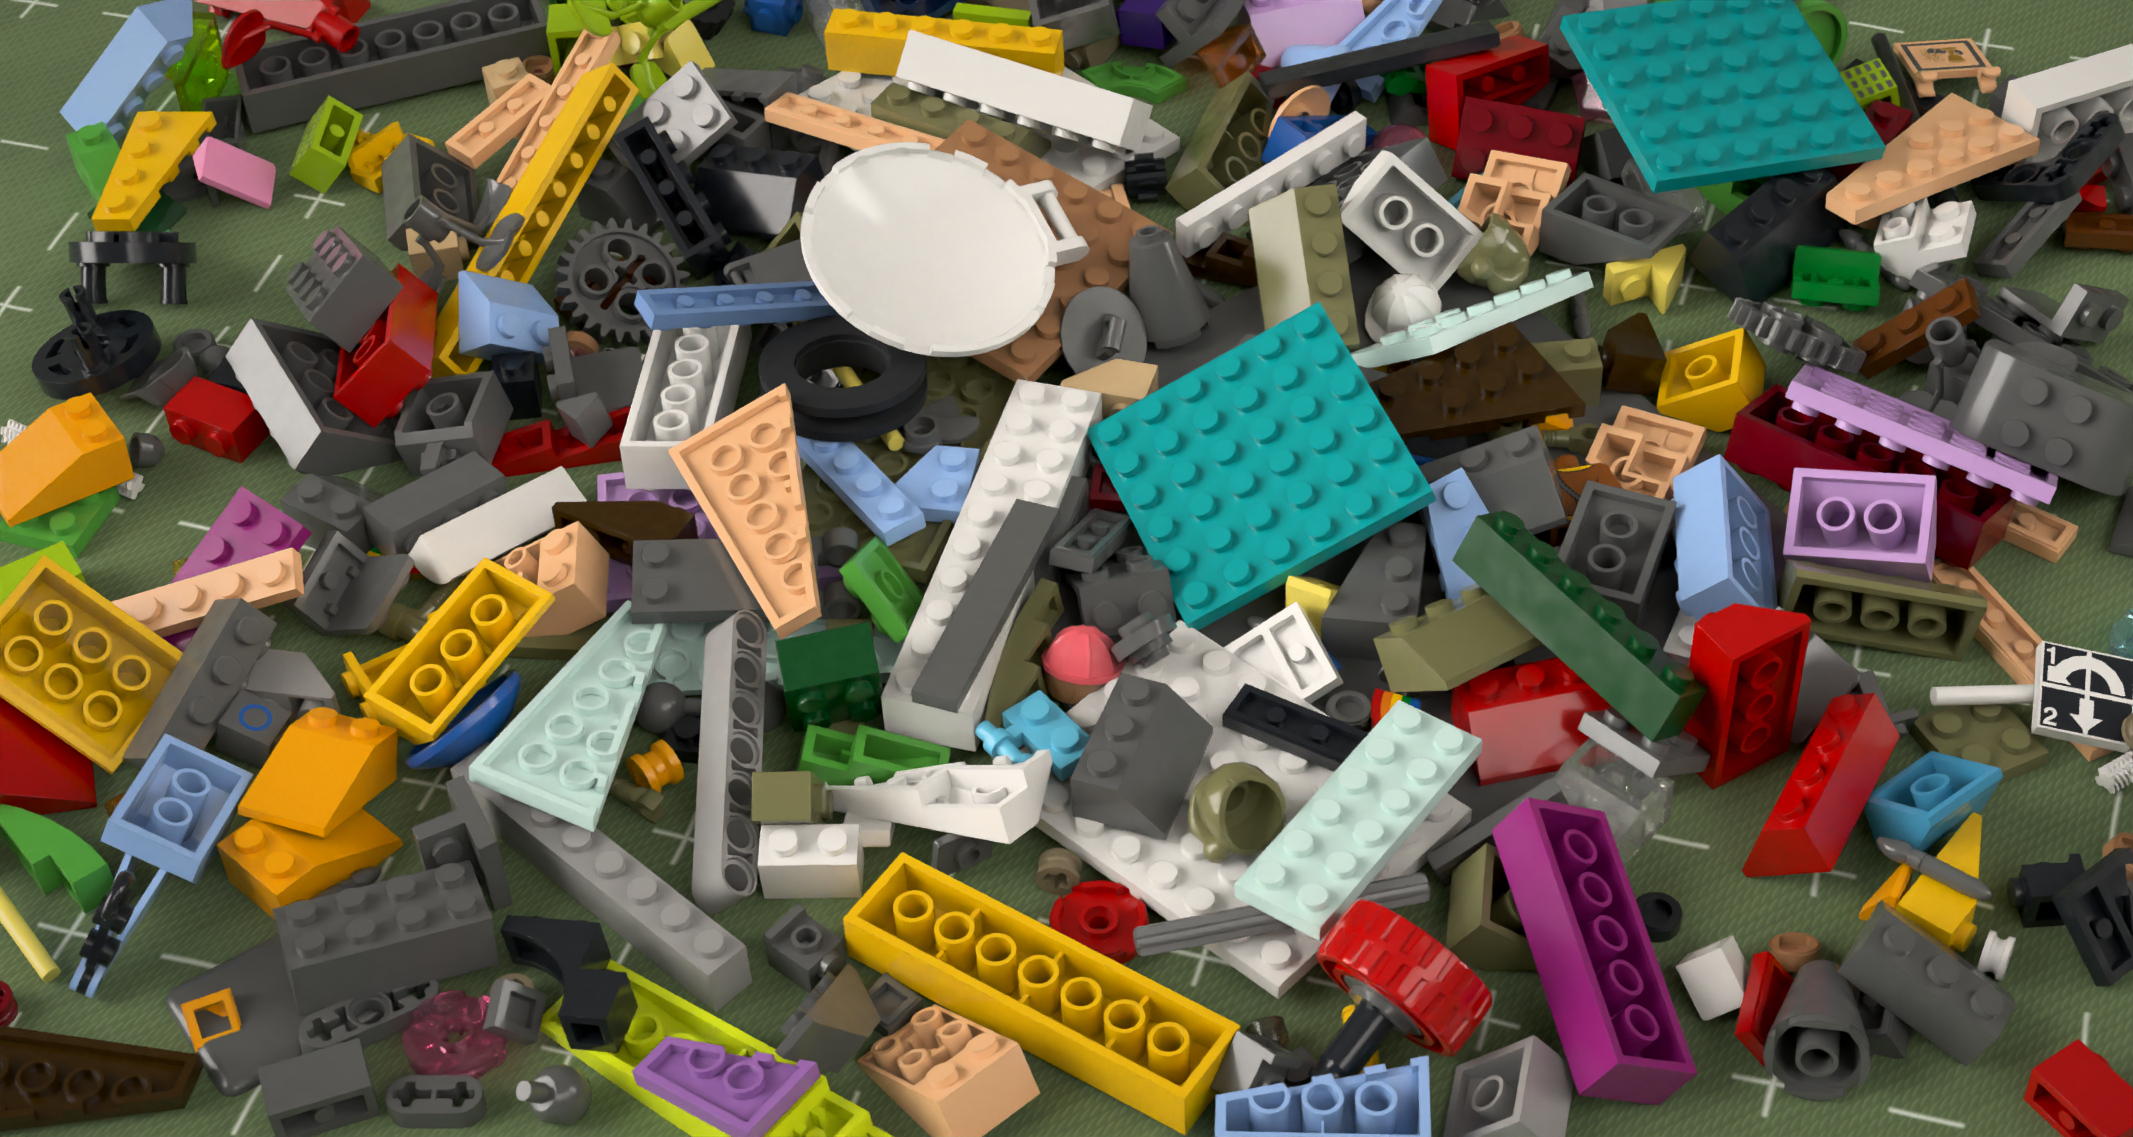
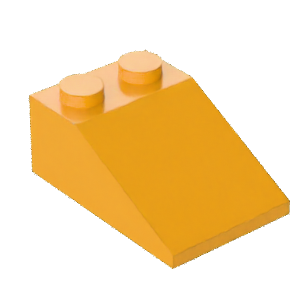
M91 392L82 396L72 397L66 402L50 407L0 451V514L9 527L135 478L125 438Z
M318 707L311 709L289 725L239 803L238 815L325 837L397 780L398 729L381 725L379 721L372 718L357 719L341 715L332 708Z
M360 808L325 837L251 819L216 844L229 882L274 919L272 909L287 906L300 900H309L331 886L336 885V883L348 879L351 873L356 870L376 867L401 848L403 843L402 839L366 810Z

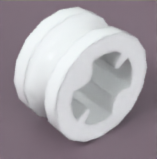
M1990 930L1977 969L1983 973L1992 972L1996 980L2002 981L2016 938L2009 936V938L2003 940L1997 936L1996 931Z

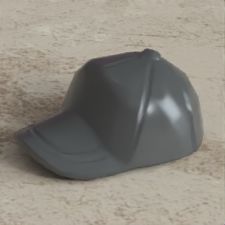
M183 347L166 358L152 363L144 370L140 377L134 379L128 392L121 395L119 400L123 402L140 397L155 407L163 408L194 376L199 377L198 367L190 350L187 347Z

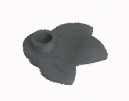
M949 395L923 407L913 419L900 427V434L905 440L903 447L913 453L927 454L935 445L963 442L977 432L980 426V418L974 416L959 417L957 402L953 396Z

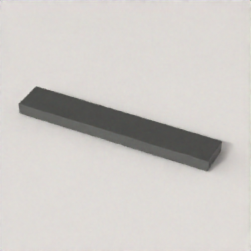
M1016 499L911 690L912 702L958 713L1060 521L1059 508Z

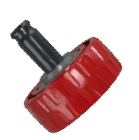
M1359 899L1352 903L1339 918L1317 951V960L1321 967L1358 1006L1321 1054L1318 1065L1310 1069L1308 1072L1309 1078L1312 1081L1314 1076L1331 1073L1334 1079L1358 1075L1390 1031L1407 1038L1432 1053L1451 1057L1458 1053L1492 1006V995L1482 980L1463 961L1431 935L1394 911L1373 901Z

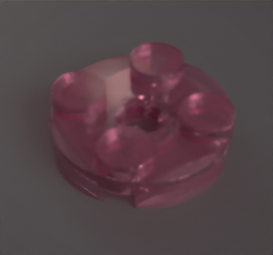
M451 990L434 995L422 1002L412 1013L413 1022L407 1031L404 1029L402 1037L404 1050L412 1069L418 1075H466L477 1079L492 1068L500 1066L507 1056V1038L483 1030L490 997L480 994L481 999L466 996L465 990ZM459 1031L460 1036L464 1032L468 1033L460 1042L447 1043L449 1041L448 1034L451 1032Z

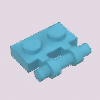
M1038 690L1002 713L1003 726L1006 729L996 728L990 721L985 720L975 730V734L983 741L984 750L993 758L1009 755L1012 763H1019L1030 759L1038 750H1050L1053 760L1051 772L1061 782L1073 774L1090 739V736L1041 690ZM1024 745L1032 755L1030 753L1023 754L1018 748Z

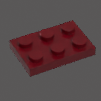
M1466 96L1451 177L1468 180L1470 173L1478 175L1484 173L1491 150L1568 163L1572 171L1566 185L1567 188L1576 180L1588 117Z

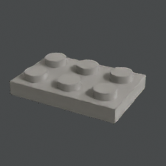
M690 60L624 118L613 136L648 116L657 132L660 133L666 130L678 151L671 154L674 161L678 163L684 160L688 167L734 127L738 121L700 66ZM612 136L608 143L609 147L621 165L631 169Z

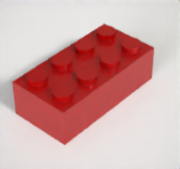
M399 263L391 272L404 286L350 353L340 346L333 398L373 428L385 417L390 420L396 416L404 405V398L413 389L416 391L421 390L433 374L431 367L432 358L435 354V350H433L434 338L437 334L435 323L438 317V293Z

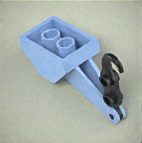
M166 733L164 734L108 819L100 841L125 852V855L109 894L103 897L94 914L92 922L96 924L95 929L92 928L80 950L79 956L83 958L70 982L69 989L91 999L94 998L111 965L172 874L198 885L218 851L216 844L224 839L238 811V805L247 793L254 774ZM138 859H141L160 869L134 908L128 904L136 884L133 870Z

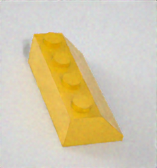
M484 557L363 695L380 723L397 728L399 736L415 745L435 741L556 600L554 595Z

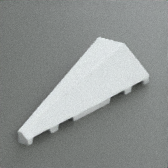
M1038 750L1030 759L1019 763H1012L1009 755L995 757L993 765H966L965 761L897 771L894 777L884 783L873 784L870 776L857 777L854 780L855 786H829L827 782L824 783L826 784V790H832L834 811L850 812L889 822L1011 844L1038 824L1053 760L1050 750Z

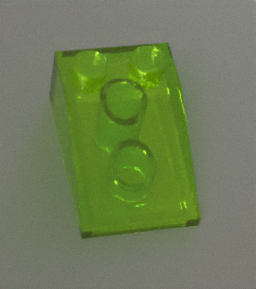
M193 12V37L184 47V56L165 72L167 79L172 82L180 112H201L203 98L220 97L230 76L229 69L225 70L221 67L223 44L215 13Z

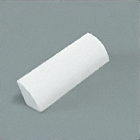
M560 466L420 535L409 556L414 559V566L423 576L434 583L446 584L472 571L484 557L493 560L556 528L551 508L556 502H582L587 500L565 469Z

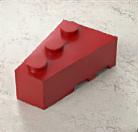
M1514 35L1500 40L1501 45L1498 47L1443 59L1425 65L1429 141L1456 150L1466 96L1521 105L1550 82L1548 44L1520 35Z

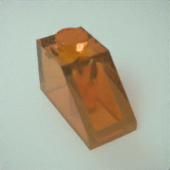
M1251 23L1227 27L1222 35L1196 51L1202 66L1217 90L1247 71L1251 74L1267 56Z

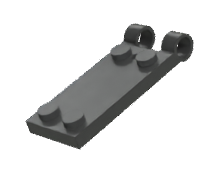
M836 527L826 531L823 536L811 537L817 586L818 566L829 565L841 568L859 550V536L854 530L846 527ZM721 539L633 541L632 624L723 622L737 611L743 609L752 611L762 621H769ZM843 581L832 582L824 590H819L818 586L822 616L816 620L855 619L858 617L861 611L860 599L853 597L849 593Z

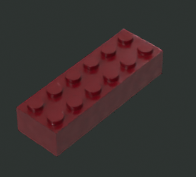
M1778 384L1772 386L1736 413L1724 459L1738 465L1743 472L1765 477L1777 483L1781 489L1787 492H1791L1794 468L1934 475L1937 478L1935 556L1951 567L1969 570L2005 537L2017 502L2016 499L2010 496L2012 490L1997 483H1994L1992 489L1983 487L1966 478L1968 472L1953 465H1950L1948 471L1936 468L1922 461L1924 454L1908 447L1904 453L1887 448L1878 443L1881 436L1867 430H1863L1861 435L1845 431L1835 425L1837 418L1819 412L1818 417L1801 413L1792 408L1793 400L1785 398L1788 389Z

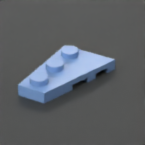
M1462 467L1429 484L1437 501L1423 508L1430 543L1435 547L1440 569L1438 578L1441 591H1445L1446 599L1450 598L1452 601L1462 597L1461 589L1476 583L1452 559L1476 516L1489 513Z

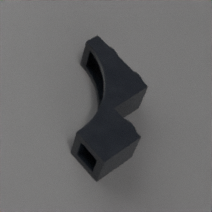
M507 915L500 931L512 962L544 971L564 986V995L558 1017L570 1049L618 1053L636 1013L638 1004L627 973L606 969L612 956L600 923L585 920L574 921L538 916Z

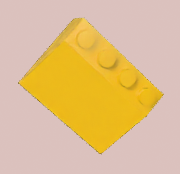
M43 555L0 606V697L113 775L125 761L122 759L125 751L179 662L183 652Z

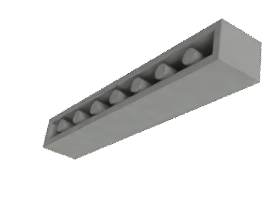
M486 742L450 768L453 779L464 775L491 831L715 1013L752 983L746 945L599 829L595 828L594 832L470 781L469 766L490 743Z

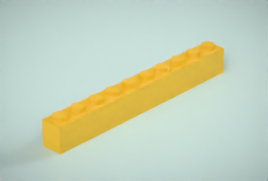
M613 62L582 74L511 193L509 200L485 238H490L495 226L504 217L512 213H519L524 216L525 222L518 234L514 236L508 252L494 268L487 272H482L476 268V261L484 247L480 246L466 271L528 283L639 91ZM458 283L436 319L435 330L437 334L433 345L435 354L432 358L431 369L433 374L431 378L476 373L483 361L481 358L459 354Z

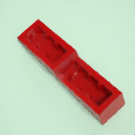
M631 406L609 413L613 420V426L592 449L572 436L568 427L555 430L550 419H546L504 433L491 465L504 474L505 477L552 471L560 466L566 469L622 461L620 443Z

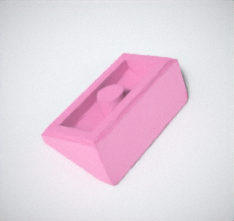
M213 137L205 138L192 156L199 181L254 205L269 209L272 203L276 175L275 165Z

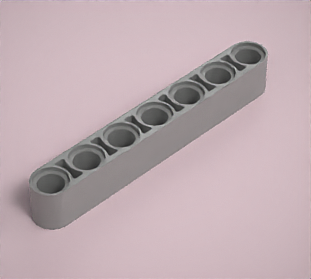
M745 609L737 611L712 629L706 635L704 647L692 895L696 904L703 911L713 915L724 912L751 895L757 885L759 826L751 821L752 772H762L767 631L759 616Z

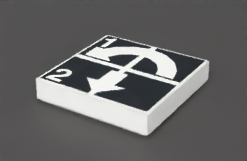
M2042 640L2036 647L2031 733L2127 753L2130 747L2123 739L2121 727L2123 720L2133 713V659Z

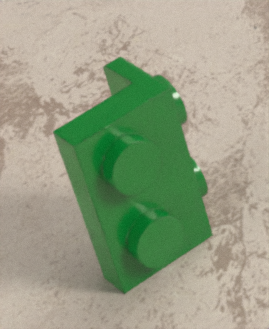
M1798 245L1795 248L1791 278V298L1799 299V303L1802 305L1813 307L1823 306L1825 302L1842 303L1843 308L1854 311L1867 310L1868 306L1878 307L1880 296L1878 279L1881 254L1878 252Z

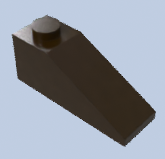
M657 500L556 502L551 507L556 529H562L579 521L609 553L610 559L629 566L633 564L634 540L699 539L695 514Z

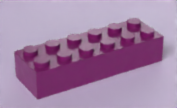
M1527 797L1492 830V834L1579 1096L1660 1105L1698 1073L1605 812Z

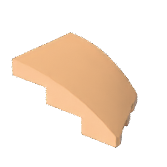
M1491 150L1483 175L1470 173L1458 211L1478 229H1481L1490 213L1499 214L1520 234L1531 257L1539 245L1542 209L1565 190L1572 170L1568 163Z
M1622 405L1613 426L1601 424L1585 459L1586 464H1606L1625 490L1671 501L1674 498L1673 477L1693 467L1707 438L1706 427Z

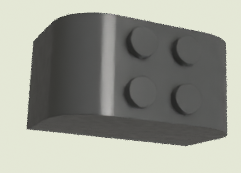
M1998 339L1986 341L1949 424L1950 427L1977 442L2084 487L2113 496H2121L2127 492L2133 481V395Z

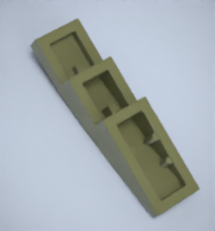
M1042 577L1018 614L997 665L989 692L985 720L990 721L996 728L1006 729L1003 726L1002 713L1038 690H1041L1045 695L1048 694L1042 674L1044 667L1041 662V656L1053 641L1050 630L1064 612V606L1057 583Z

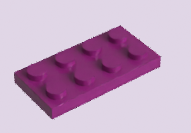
M241 486L170 584L288 548H294L296 551H299L312 532ZM199 627L162 638L184 653Z

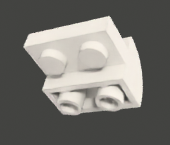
M1926 197L1882 214L1873 247L1875 252L1881 254L1883 266L1893 274L1911 280L1915 271L1920 267L1933 262L1939 263L1966 257L1977 215L1972 200L1961 203L1949 201L1940 204L1934 209H1930Z

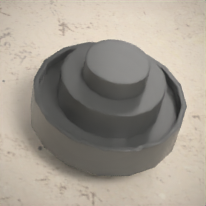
M1150 611L1117 630L1122 640L1111 647L1110 650L1118 663L1129 659L1133 665H1136L1142 661L1145 668H1149L1170 654L1166 646L1173 642L1169 634L1177 628V625L1169 613L1154 619Z

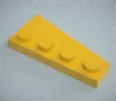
M146 111L136 113L91 218L96 231H135L160 199V188L168 182H173L179 174V163L186 155L192 156L200 146L199 137L203 132L210 133L217 124L213 112Z

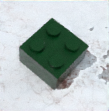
M869 621L774 641L784 693L795 732L806 731L808 725L828 728L832 723L846 720L866 722L883 713L881 702L883 688Z

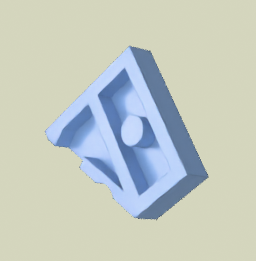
M935 445L895 485L923 512L925 521L942 522L943 520H951L955 524L977 474L980 464V450Z

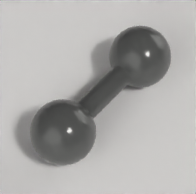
M765 681L763 733L777 728L783 721L787 710V703L783 692L775 684ZM654 682L647 685L636 718L645 730L662 735L665 734L666 729L673 727L675 722L682 717L701 716L702 698H686L677 686L668 682Z

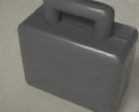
M278 935L173 988L167 995V1009L195 1054L200 1055L204 1069L217 1090L224 1096L236 1097L260 1085L258 1067L275 1063L283 1058L302 1055L299 1026L308 1015L301 1017L299 1015L282 957ZM230 988L242 1023L240 1026L241 1030L209 1040L203 1047L199 1048L198 1052H195L180 1004ZM391 1000L393 1011L399 1010V1007L394 1008V1002ZM206 1009L195 1013L202 1039L232 1029L228 1016L222 1017ZM367 1009L360 1012L356 1019L364 1024H372L381 1020L384 1014L376 1009ZM342 1022L341 1025L345 1024L346 1032H349L347 1022ZM323 1033L315 1035V1037L319 1036L322 1038L323 1041L331 1039V1037H325Z

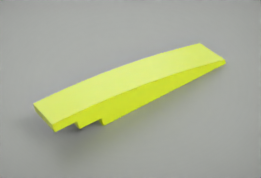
M611 959L606 969L627 973L638 1004L636 1013L618 1053L570 1049L558 1017L563 996L543 1014L540 1031L692 1137L732 1136L638 1086L632 1070L665 1037L669 1036L724 1046L726 1053L753 1057L755 1052L774 1055L775 1062L797 1065V1062L780 1057L775 1052L776 1049ZM822 1074L762 1136L894 1137L873 1125L869 1111L832 1092L827 1078Z

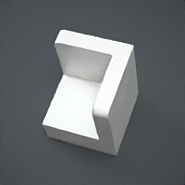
M1733 935L1688 953L1676 965V969L1702 1020L1707 1021L1741 1007L1750 969Z

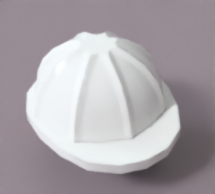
M1394 274L1380 286L1376 287L1365 313V329L1374 343H1379L1382 336L1405 330L1407 333L1409 332L1407 326L1420 321L1433 319V323H1435V315L1441 312L1442 307L1436 287L1417 274Z

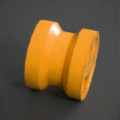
M662 739L652 743L649 751L645 754L636 753L626 760L629 774L637 787L643 786L646 789L650 788L661 793L663 786L667 784L676 785L685 778L680 760L673 749Z

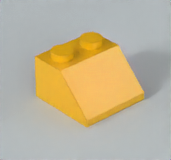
M1739 328L1665 352L1667 362L1661 375L1656 408L1660 414L1706 427L1716 432L1732 429L1736 413L1762 395L1764 388L1766 363L1747 330Z

